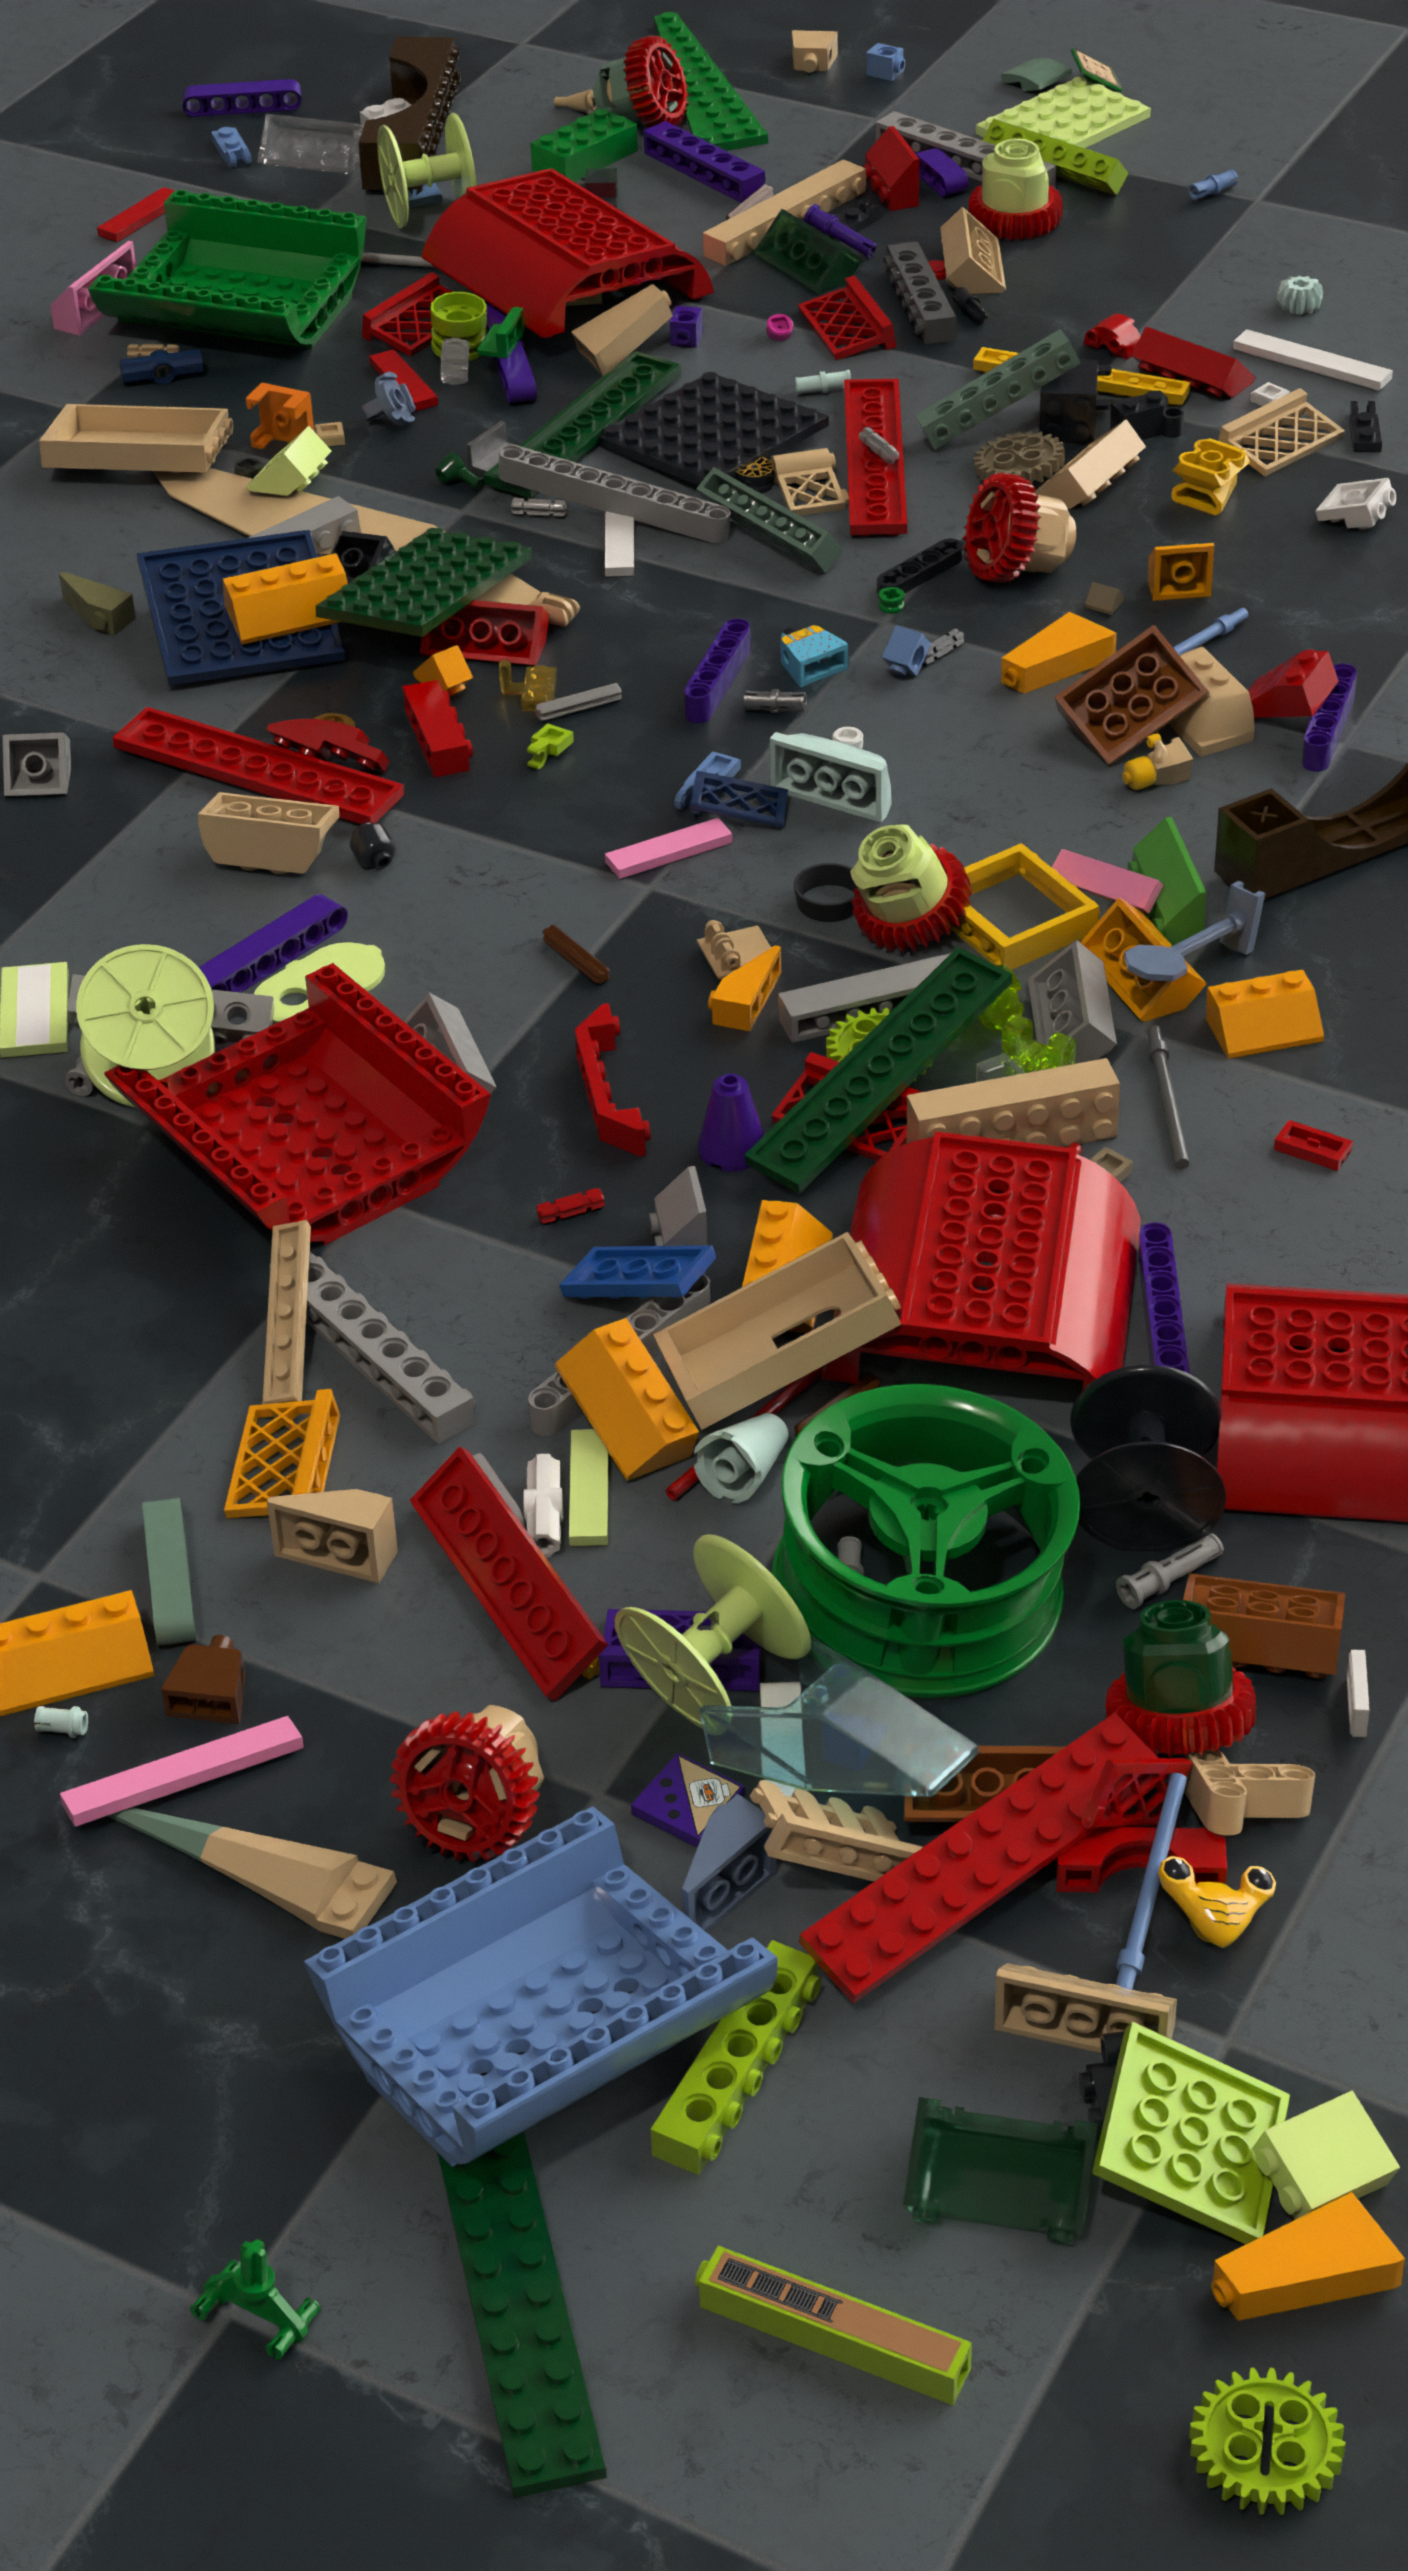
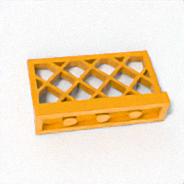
M331 1389L317 1390L315 1400L249 1406L224 1508L227 1519L269 1515L268 1499L278 1496L285 1490H289L292 1493L291 1495L324 1492L341 1416ZM300 1414H310L309 1417L299 1424L292 1421ZM258 1418H275L262 1428L257 1425ZM284 1425L290 1429L277 1439L271 1436L272 1433ZM298 1437L304 1440L303 1443L293 1450H289L286 1445ZM262 1440L269 1444L256 1454L251 1451V1448ZM278 1451L284 1455L271 1465L265 1462L266 1459ZM292 1463L298 1466L296 1470L286 1477L279 1473ZM256 1466L263 1470L250 1480L244 1477L246 1473ZM271 1478L277 1481L276 1484L265 1492L258 1488ZM249 1493L256 1496L249 1503L238 1504V1501Z

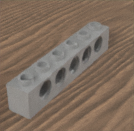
M73 974L67 1014L69 1024L80 1028L76 1013V1001L85 975ZM211 990L214 1000L211 1028L215 1044L237 1043L272 1025L274 1016L273 996ZM234 1017H242L246 1020L240 1025L229 1022Z

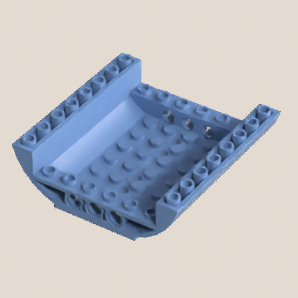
M592 1806L587 1810L576 1813L572 1818L559 1825L542 1831L538 1836L518 1847L505 1851L501 1856L490 1862L471 1869L467 1874L449 1884L434 1889L430 1894L397 1909L393 1914L380 1921L361 1928L357 1933L337 1944L324 1948L318 1954L305 1960L304 1963L327 2014L349 2052L366 2075L367 2082L453 2167L456 2164H465L473 2161L766 1994L773 1987L776 1979L778 1960L773 1953L753 1937L737 1944L729 1951L624 1864L615 1824Z

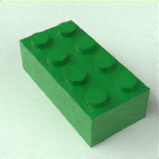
M596 109L593 113L580 117L575 122L561 126L558 130L542 135L539 139L531 142L532 171L537 172L552 168L576 182L581 177H586V169L605 168L637 152V123L626 119L624 116L609 112L608 109Z

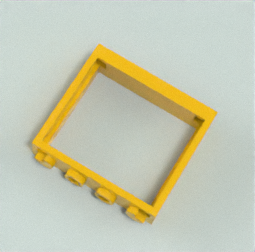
M1020 843L964 867L970 879L972 894L1020 874L1066 913L1008 938L973 907L969 906L964 908L966 912L965 917H957L959 926L951 925L949 928L990 963L1009 972L1066 947L1075 940H1082L1099 921L1100 910L1099 905L1094 900H1091L1074 884L1060 875L1056 869L1039 858L1036 853H1033Z

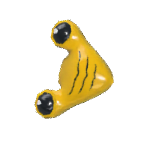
M1170 1856L1160 1862L1157 1874L1163 1889L1187 1915L1190 1925L1197 1936L1203 1941L1213 1943L1221 1948L1231 1945L1239 1938L1251 1922L1256 1911L1274 1895L1276 1886L1272 1874L1259 1866H1250L1241 1876L1239 1890H1233L1228 1885L1215 1882H1199L1196 1884L1190 1864L1184 1858Z

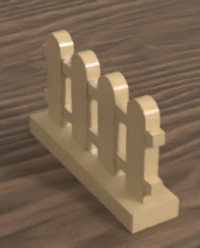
M761 1780L750 1795L751 1800L754 1803H758L766 1815L764 1819L766 1827L773 1829L764 1845L768 1856L876 1881L923 1848L922 1846L899 1841L895 1834L897 1827L894 1822L888 1821L881 1811L872 1806H864L859 1814L853 1812L846 1802L835 1797L829 1798L827 1804L822 1805L818 1804L816 1798L805 1790L795 1789L791 1797L783 1795L778 1786L766 1780Z

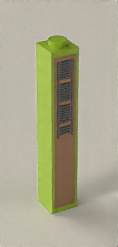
M719 2245L710 2261L704 2260L697 2271L695 2286L699 2287L701 2308L947 2404L954 2405L971 2370L972 2342Z

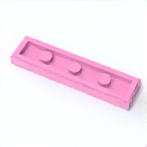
M715 818L605 853V863L619 879L731 844L733 843V836L719 818Z
M1061 849L1052 866L1080 891L1113 902L1120 897L1135 908L1148 914L1164 886L1157 879L1065 849Z

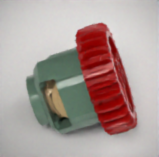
M653 35L638 39L628 47V51L625 53L626 57L603 64L598 74L599 77L596 78L593 86L594 100L598 109H608L609 112L624 116L632 122H642L648 128L665 121L676 126L684 120V115L687 113L686 107L689 105L686 100L689 97L686 90L689 86L685 82L687 76H684V67L680 65L681 58L676 57V50L672 49V45L667 43L665 38Z

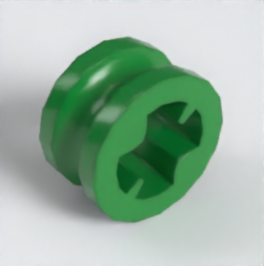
M886 587L879 591V610L884 613L894 614L904 609L905 593L902 589Z

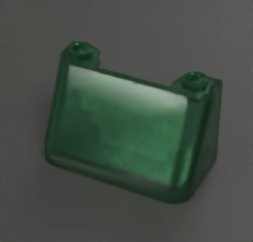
M919 2097L903 2201L904 2208L913 2212V2220L938 2224L940 2217L1041 2232L1047 2233L1048 2241L1061 2244H1074L1075 2237L1084 2236L1094 2176L1092 2171L1099 2143L1098 2123L1075 2120V2126H1068L1067 2131H1064L1063 2122L1060 2121L1047 2124L966 2112L965 2107L956 2106L955 2115H953V2109L942 2107L941 2100Z

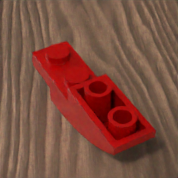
M294 719L269 724L266 729L274 738L273 743L289 750L292 747L300 750L299 753L325 761L329 760L331 754L344 761H347L349 757L356 760L360 767L368 771H373L376 768L383 772L386 771L390 760L382 750L368 745L370 740L361 729L348 724L321 719Z

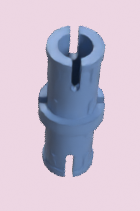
M1233 169L1218 175H1208L1205 180L1189 185V190L1196 189L1190 191L1189 195L1193 200H1198L1210 194L1217 195L1221 190L1237 185L1238 180H1231L1238 178V175Z

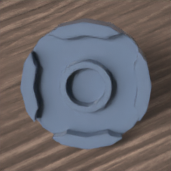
M388 371L376 378L375 392L377 398L362 406V411L367 421L378 419L384 415H387L395 425L400 427L414 421L415 417L411 416V413L415 411L413 398L404 383L399 385L395 380L398 377L395 373Z

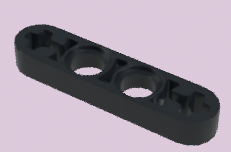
M952 538L941 540L880 574L877 577V594L886 587H897L902 589L904 593H907L957 565L964 558L963 542Z

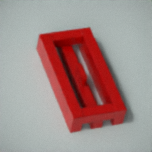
M1288 1120L1274 1140V1150L1335 1171L1341 1168V1163H1344L1347 1155L1351 1154L1353 1146L1352 1140L1292 1120Z

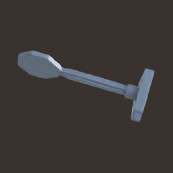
M1240 881L1231 884L1225 916L1220 922L1169 948L1165 946L1137 945L1125 951L1124 960L1127 970L1146 980L1174 981L1186 975L1185 955L1220 938V943L1245 955L1253 952L1265 893L1259 891L1254 894L1243 889L1244 883Z

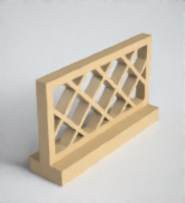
M1299 388L1221 426L1218 441L1244 449L1250 460L1249 465L1266 477L1343 438L1345 430L1307 403L1308 393ZM1305 413L1312 419H1304L1300 417H1302ZM1283 425H1290V426H1293V429L1279 428V427H1281V426H1283ZM1298 427L1313 428V432L1298 430ZM1317 429L1328 430L1330 434L1319 433ZM1273 435L1274 439L1261 438V436ZM1278 436L1293 438V441L1278 440ZM1298 439L1312 440L1313 442L1310 444L1298 442ZM1245 444L1254 445V449L1243 448L1242 446ZM1258 446L1274 448V451L1259 450ZM1278 448H1279V449L1293 450V452H1292V453H1282V452H1278ZM1258 458L1273 460V462L1266 465Z

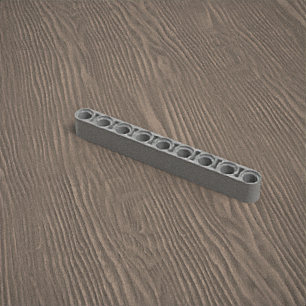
M506 445L499 450V478L504 482L605 512L633 517L636 521L710 543H723L729 539L731 513L725 506L517 445Z

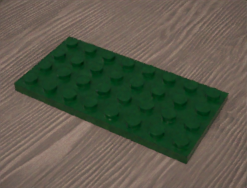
M429 528L407 545L400 547L398 551L385 557L383 561L372 566L362 575L357 576L352 582L342 586L334 594L327 596L325 600L316 605V617L423 637L531 560L532 548L521 546L519 542L514 541L502 543L495 541L492 537L474 538L469 537V534L464 532L452 534L443 532L441 528Z

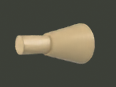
M592 89L568 97L554 98L555 107H569L587 114H591L597 109Z

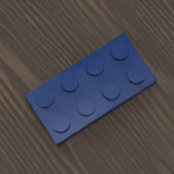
M713 1245L593 1247L559 1284L563 1297H579L580 1299L591 1297H609L610 1299L621 1297H638L640 1299L669 1297L670 1299H677L688 1293L692 1285L699 1277L705 1274L706 1269L717 1257Z

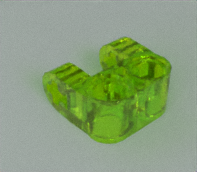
M1018 1014L1010 1016L1004 1025L1002 1032V1069L1007 1076L1075 1064L1076 1040L1074 1038L1056 1032L1046 1046L1033 1040V1022Z

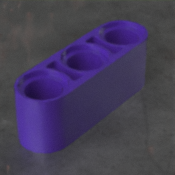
M939 148L915 153L919 158V178L940 196L945 197L967 191L969 182L966 172Z

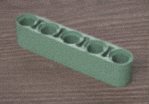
M181 1498L143 1502L142 1509L157 1646L197 1641Z

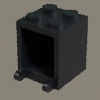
M1080 360L1081 364L1043 385L1040 391L1039 432H1043V436L1052 434V438L1058 437L1059 442L1092 443L1095 441L1096 410L1110 409V401L1097 400V376L1111 375V366L1098 365V360Z

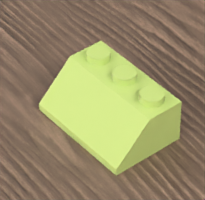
M308 426L279 451L251 480L246 488L253 492L285 496L291 494L295 489L300 493L328 463L325 458L331 450Z

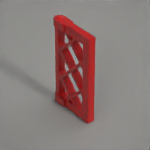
M1186 1758L1107 1759L1091 1801H1088L1082 1815L1081 1822L1083 1827L1089 1829L1097 1827L1158 1826L1169 1781L1165 1784L1163 1777L1170 1773H1180L1187 1777L1193 1763ZM1118 1774H1124V1775L1115 1783L1116 1778H1117V1775H1118ZM1141 1774H1150L1141 1784L1138 1783L1137 1777ZM1130 1785L1132 1792L1118 1803L1117 1796ZM1156 1785L1158 1791L1148 1801L1144 1802L1143 1796ZM1136 1803L1138 1810L1135 1813L1124 1814ZM1110 1804L1113 1812L1105 1815V1807Z

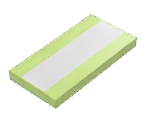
M67 962L2 967L0 1004L1 1058L68 1052L67 1007L69 970Z

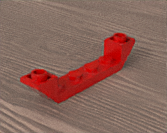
M609 1003L602 1004L575 1028L576 1057L599 1140L634 1155L646 1156L645 1141H651V1132L648 1120L642 1121L639 1107L616 1110L615 1103H609L612 1102L609 1082H603L606 1081L604 1063L597 1060H600V1052L616 1050L615 1036H620L621 1032L618 1016H612Z

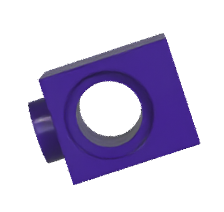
M676 306L673 317L670 319V345L697 348L703 333L702 308Z

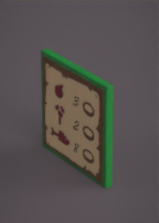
M1074 48L1071 49L1080 73L1084 74L1088 81L1095 84L1100 82L1121 93V85L1111 67Z

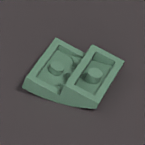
M1033 58L1002 73L1001 76L1003 83L1020 82L1022 91L1041 90L1073 73L1071 68L1058 61L1048 58Z

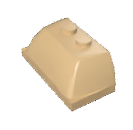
M1201 646L1181 654L1180 657L1208 689L1209 694L1168 723L1169 726L1200 757L1254 741V713L1248 690L1204 647Z
M219 792L198 813V827L203 845L215 863L240 866L241 869L247 871L258 868L267 869L274 874H285L288 872L306 873L321 852L327 831L339 819V806Z

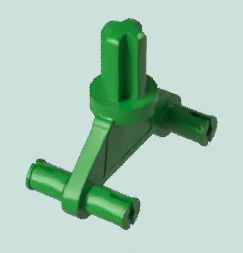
M258 2239L252 2243L245 2241L240 2247V2262L238 2261L236 2264V2260L231 2259L220 2274L212 2275L203 2285V2294L190 2306L191 2314L196 2319L199 2316V2320L204 2321L217 2304L223 2305L228 2300L277 2325L279 2332L266 2345L267 2353L272 2358L275 2355L277 2360L283 2357L293 2343H300L309 2331L308 2324L321 2311L319 2303L316 2300H313L311 2303L310 2297L305 2298L296 2311L292 2309L275 2288V2273L272 2267L267 2264L265 2244Z

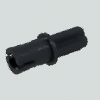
M959 287L953 292L955 296H952V299L961 307L964 315H970L978 324H982L985 319H988V313L981 306L978 297L971 295L964 287Z

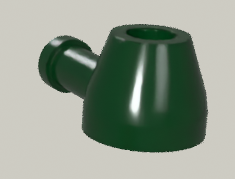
M453 452L446 454L435 469L437 478L444 484L461 479L472 486V489L477 492L482 490L485 485L484 479L468 471L462 459Z

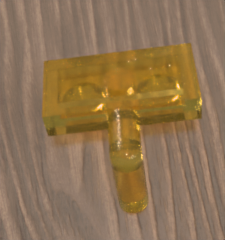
M502 660L498 663L500 690L505 695H522V711H536L535 707L537 704L554 700L557 667L542 665L527 667L524 683H512L510 661Z

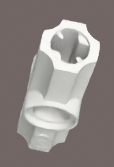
M537 1454L533 1460L528 1461L527 1489H524L525 1523H527L528 1534L546 1558H550L554 1552L560 1550V1522H563L564 1519L563 1490L560 1488V1460L554 1459L550 1454Z

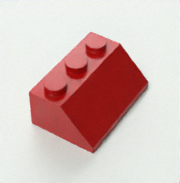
M890 126L865 154V164L862 167L866 168V180L870 183L872 190L876 191L880 201L884 202L890 211L919 206V158L894 126Z

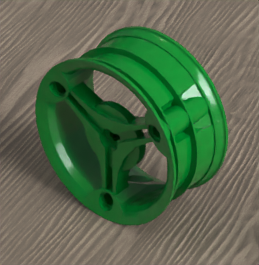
M905 1384L875 1388L847 1397L826 1408L802 1429L791 1445L783 1467L781 1492L785 1520L783 1535L778 1542L774 1554L772 1575L793 1599L807 1624L811 1637L809 1654L836 1674L877 1691L908 1697L940 1698L971 1694L991 1688L1019 1674L1041 1655L1052 1640L1060 1621L1064 1596L1061 1576L1064 1554L1069 1549L1075 1536L1080 1511L1079 1488L1070 1463L1060 1447L1042 1428L1008 1405L972 1391L940 1385ZM842 1494L847 1495L868 1509L869 1524L875 1536L886 1547L903 1556L907 1575L897 1577L887 1585L861 1575L837 1559L822 1544L814 1532L810 1521L826 1502ZM1001 1511H1004L1022 1525L1035 1539L1041 1551L1024 1571L1007 1581L985 1589L970 1592L959 1582L943 1576L947 1561L973 1549L984 1535L987 1518ZM920 1560L933 1561V1575L920 1574Z

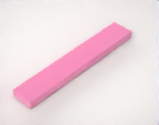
M285 1716L61 1792V1803L73 1825L79 1826L304 1748L303 1738L291 1719Z

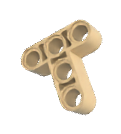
M1206 1750L1202 1756L1197 1752L1187 1753L1186 1759L1193 1764L1187 1776L1184 1794L1204 1826L1213 1833L1220 1835L1239 1834L1242 1831L1244 1817L1301 1818L1310 1814L1315 1781V1772L1310 1768L1294 1764H1230L1219 1750L1217 1752Z

